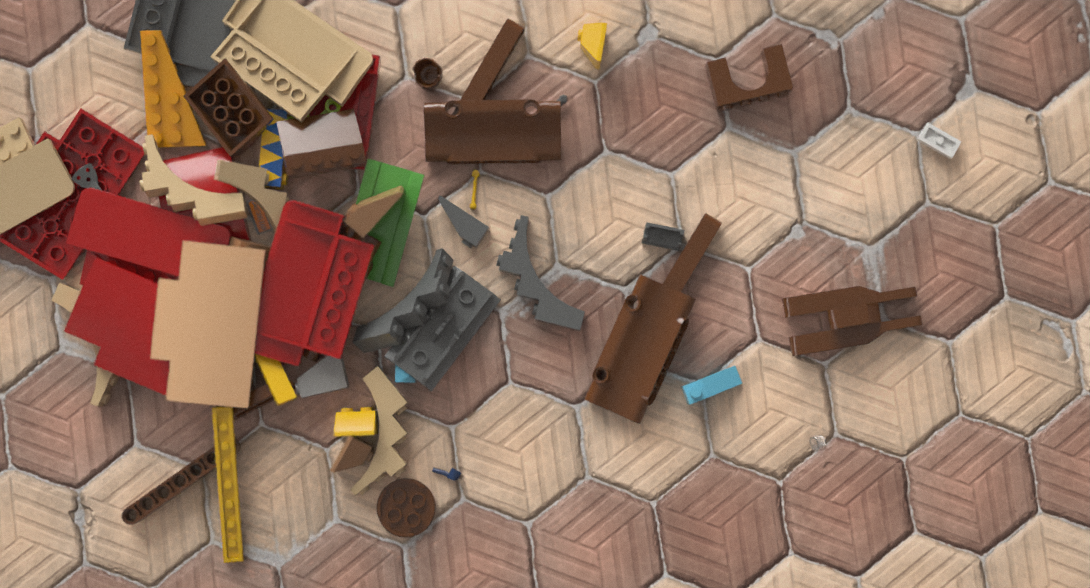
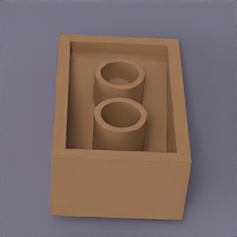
M398 186L366 198L357 205L353 203L346 211L345 215L347 218L345 222L360 236L364 237L403 195L404 187Z

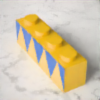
M267 109L274 120L262 133L259 168L267 169V174H269L268 184L264 185V188L284 190V185H287L288 179L285 173L286 169L276 122L286 120L290 114L284 110Z

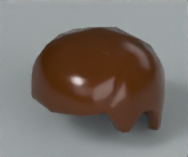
M422 58L413 66L414 80L422 88L432 89L439 85L443 77V71L435 60Z

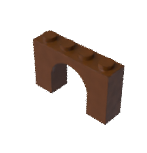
M782 44L762 49L761 56L766 79L765 83L755 90H744L735 85L730 76L726 57L708 61L705 68L716 110L728 111L733 109L735 105L740 104L741 107L751 105L752 101L759 100V102H765L770 100L772 96H778V98L788 96L789 92L793 89Z

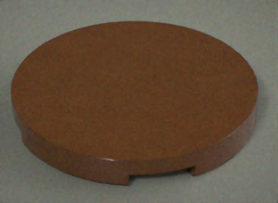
M411 478L395 480L388 484L378 497L377 516L383 527L395 536L408 538L419 535L430 526L435 516L436 504L434 496L430 489L418 480Z

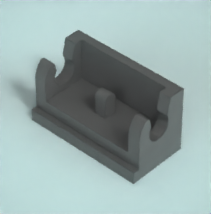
M646 222L641 244L680 251L685 230Z

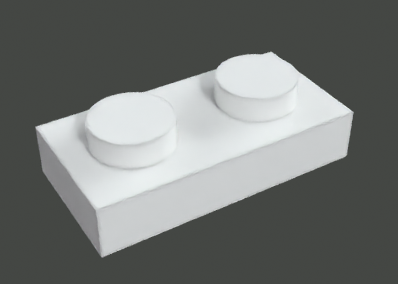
M926 123L917 141L949 159L953 158L961 144L960 140L930 123Z

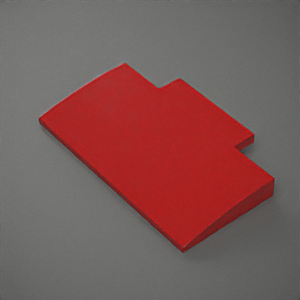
M80 108L60 140L44 131L36 143L37 145L46 139L52 141L71 179L78 169L86 164H92L97 173L98 185L101 190L115 195L120 194L145 155L141 145ZM74 181L75 189L71 196L0 235V242L62 280L65 279L84 250L83 248L66 244L80 194L86 189Z
M95 258L64 332L100 347L94 362L95 366L167 396L170 360L151 358L158 283Z

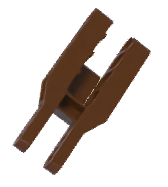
M862 286L783 298L785 318L827 311L830 330L789 337L792 356L870 344L886 331L923 325L921 316L881 322L878 303L917 297L916 287L878 292Z

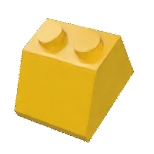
M361 407V411L353 412V408H341V412H336L334 436L378 434L377 411H372V407Z

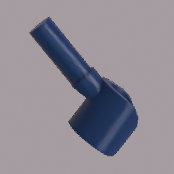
M437 468L432 470V472L444 475L454 481L458 480L461 472L454 468L450 472Z

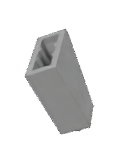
M327 355L297 378L298 383L295 384L296 392L298 395H301V398L350 388L343 355L341 359Z

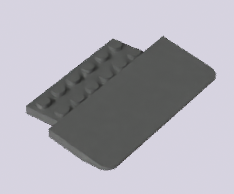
M136 0L124 50L142 54L140 31L161 30L181 82L184 86L194 87L218 65L210 56L230 34L231 29L224 25L222 20L236 0Z

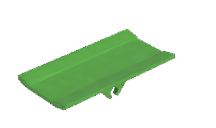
M372 159L367 160L356 205L361 200L398 186L404 187L403 195L367 233L382 242L372 260L373 268L367 279L394 287L425 175Z

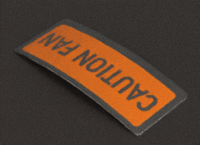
M253 199L247 201L246 204L257 234L272 230L269 219L260 206Z

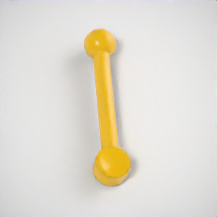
M478 170L472 172L474 179L472 203L469 205L471 210L477 208L475 201L477 178L480 176Z

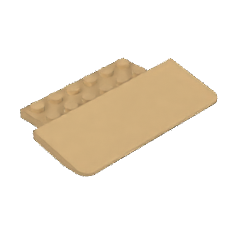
M236 0L222 20L224 25L233 31L210 56L218 64L226 58L247 85L301 123L324 95L343 107L373 63V57L369 51L295 0Z
M20 117L0 127L1 235L68 198L75 189L71 176L52 141L46 139L35 145L23 119Z

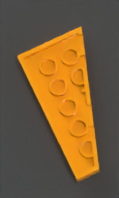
M140 31L147 135L153 134L158 147L207 146L200 131V126L194 116L193 108L183 97L186 91L179 78L177 68L173 63L162 31Z

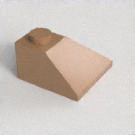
M349 436L330 472L335 473L363 465L366 461L369 463L375 454L372 451L374 447L356 436Z

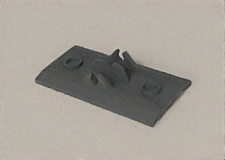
M453 266L447 281L451 288L447 304L428 308L424 324L406 328L401 343L392 346L384 356L431 392L501 301L494 293L456 266Z

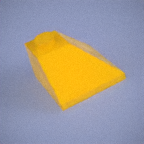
M607 23L584 24L583 30L579 29L577 41H581L580 48L595 69L599 70Z

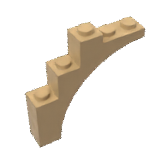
M153 134L145 136L146 143H143L144 154L148 155V161H145L147 172L142 173L143 180H140V187L148 198L166 195L167 204L172 206L174 212L192 209L194 220L198 219L200 226L248 218L245 199L242 193H213L195 188L182 181L162 161Z
M218 160L214 180L230 184L251 197L265 212L275 233L283 206L289 201V198L286 197L287 193L264 189V185H267L269 181L267 169Z
M59 283L51 301L64 307L71 313L80 290ZM93 344L94 352L97 357L100 347ZM97 367L96 386L90 404L97 407H103L104 404H107L111 396L109 393L111 387L116 385L119 376Z
M379 366L362 378L370 389L377 406L379 439L376 453L363 477L350 489L355 496L359 493L361 496L371 489L369 485L372 482L378 483L386 477L385 472L390 477L393 475L398 477L406 470L404 466L408 464L393 445L399 446L407 439L405 436L408 432L394 415L396 413L398 416L407 409L406 405L409 402Z

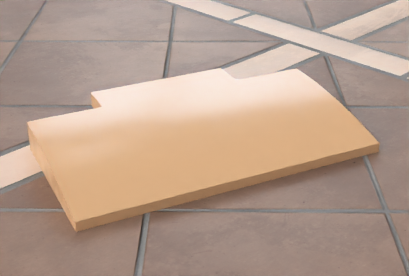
M183 241L179 281L159 279L151 358L170 360L166 400L249 408L266 250Z

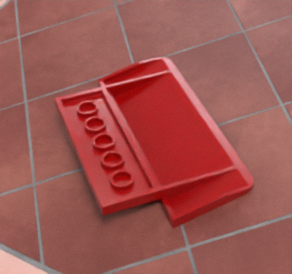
M86 188L80 194L66 244L87 249L80 285L84 284L95 258L159 283V279L179 281L183 241L229 246L231 233L228 228L213 223L200 226L198 219L194 220V217L95 188Z
M290 200L284 204L263 272L255 354L295 366H300L305 349L338 359L342 358L375 249V245L340 235L345 215L295 200Z

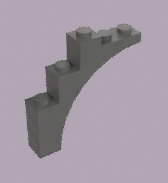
M521 215L520 220L516 219L514 230L517 233L515 238H511L509 249H512V252L504 251L503 255L499 254L496 266H500L499 271L521 276V279L516 280L514 290L517 291V296L539 301V304H534L532 315H535V320L580 331L585 311L571 307L559 300L538 278L531 264L527 249L529 217Z
M443 248L436 250L429 268L416 287L387 313L369 323L358 326L352 342L363 353L399 345L406 328L424 324L428 308L447 304L451 290L447 281L454 261Z

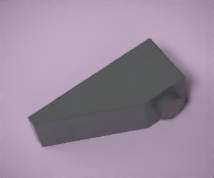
M440 195L438 200L459 236L463 239L462 243L469 248H472V246L478 248L489 231V227Z

